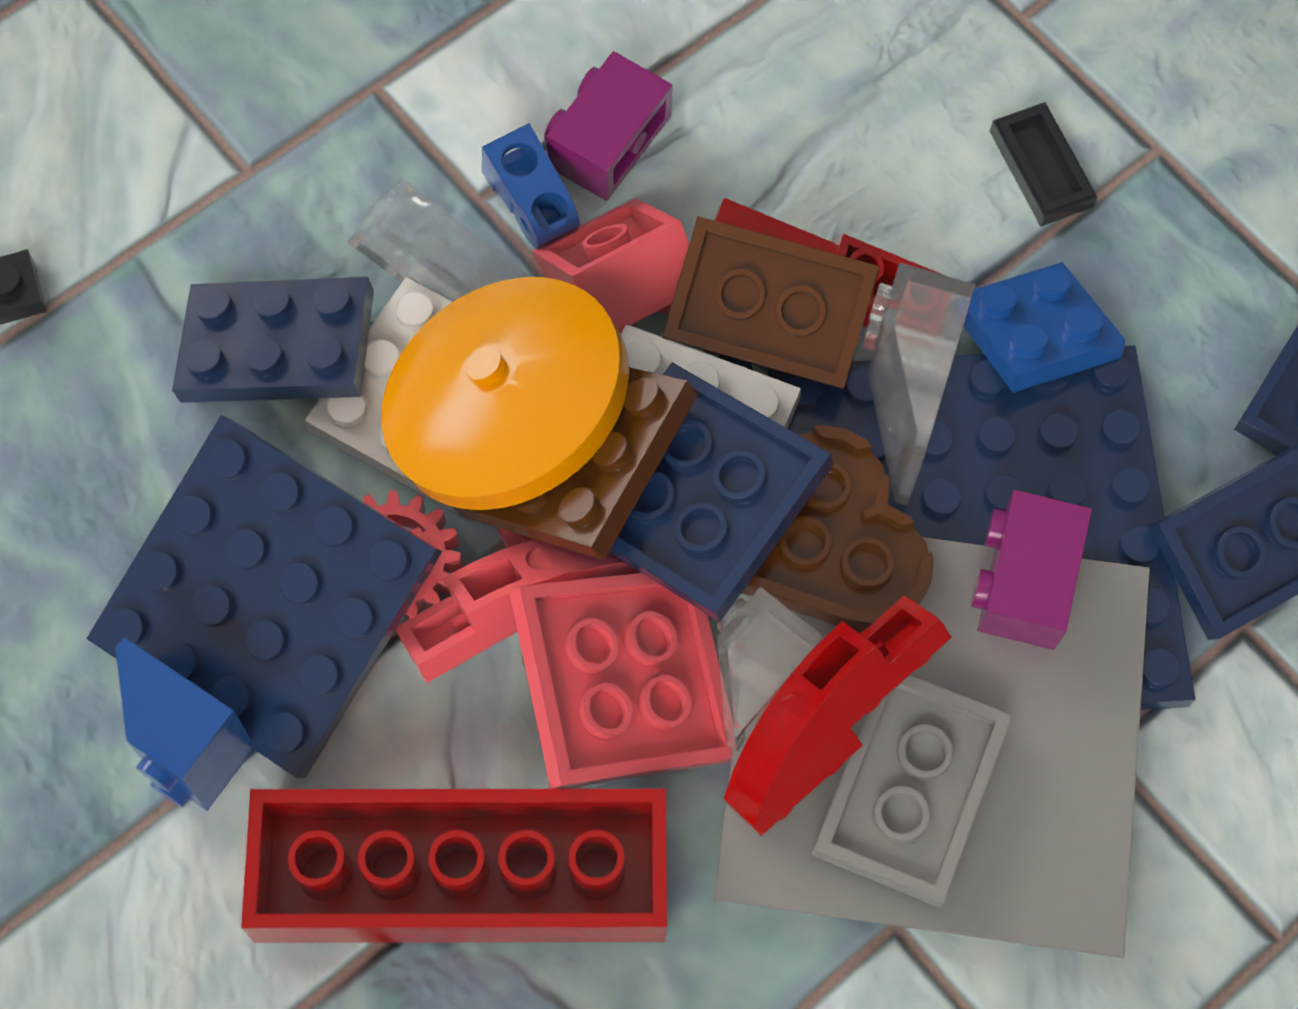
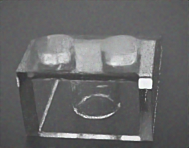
M899 263L893 286L883 283L879 285L862 348L874 351L868 377L894 499L896 503L908 506L925 457L975 284L903 263Z

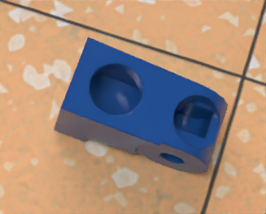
M530 123L482 146V173L492 190L498 191L510 213L515 215L524 236L535 249L579 228L580 220L574 202ZM515 148H518V149H516V150H514V151H512V152L506 154L508 151H510V150H512V149H515Z

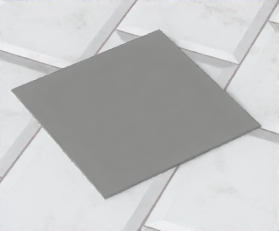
M923 537L928 553L932 552L934 561L931 584L920 606L938 617L952 638L935 652L924 666L915 670L911 675L1013 715L944 904L940 908L811 855L848 760L844 762L836 773L827 777L801 800L788 816L774 824L761 837L726 803L713 900L1123 959L1125 956L1150 568L1081 559L1067 632L1055 650L977 631L981 609L971 607L973 590L980 568L991 570L995 549L985 547L984 545ZM753 597L729 780L751 732L768 704L792 672L836 625ZM866 715L851 727L857 737Z

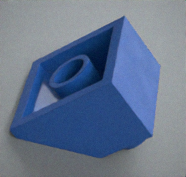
M123 637L115 647L126 741L142 759L135 768L152 781L150 786L180 808H183L190 799L208 811L252 753L253 749L248 746L251 738L234 710Z

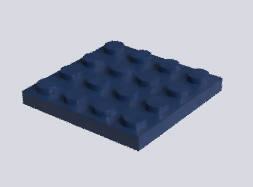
M221 415L86 639L116 658L115 647L125 637L234 710L251 738L248 745L250 748L294 777L306 778L443 551L237 422Z

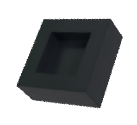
M26 249L1 256L0 325L47 312L35 262L29 250Z

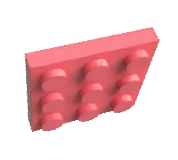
M643 573L522 585L510 593L550 789H565L731 762L735 730L710 622L706 613Z

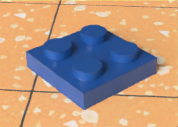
M1063 262L955 295L953 313L1012 393L1122 358L1126 342L1125 338Z

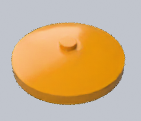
M520 277L502 280L471 291L434 315L409 341L395 363L387 381L381 409V425L387 450L393 461L414 486L433 500L448 506L469 510H491L509 507L536 498L563 483L581 469L603 445L621 413L628 389L629 362L625 343L604 307L585 290L565 281L547 277Z

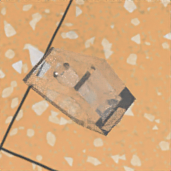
M761 587L747 602L743 598L737 599L723 620L717 624V629L720 631L717 636L727 746L737 754L745 746L751 732L780 688L814 647L823 640V636Z

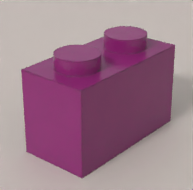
M612 51L600 68L592 67L586 73L580 83L577 98L566 111L564 109L558 110L547 125L544 139L547 141V155L557 173L603 200L608 201L671 118L673 84Z
M1013 490L1004 511L993 509L984 542L985 547L995 549L991 570L980 568L971 600V607L981 609L977 631L1055 650L1067 632L1092 511L1091 508Z

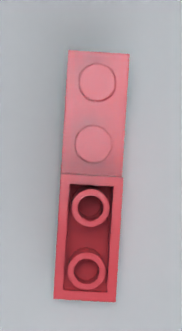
M533 539L476 560L443 577L451 596L417 614L414 618L401 623L395 631L422 677L428 683L517 632L510 593L517 587L641 572L609 552L606 558L601 560Z

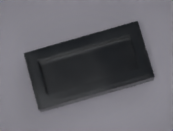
M1046 102L992 121L989 132L1040 227L1094 207L1098 196Z

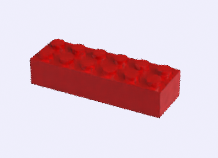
M250 789L241 929L254 943L665 942L667 932L666 789Z

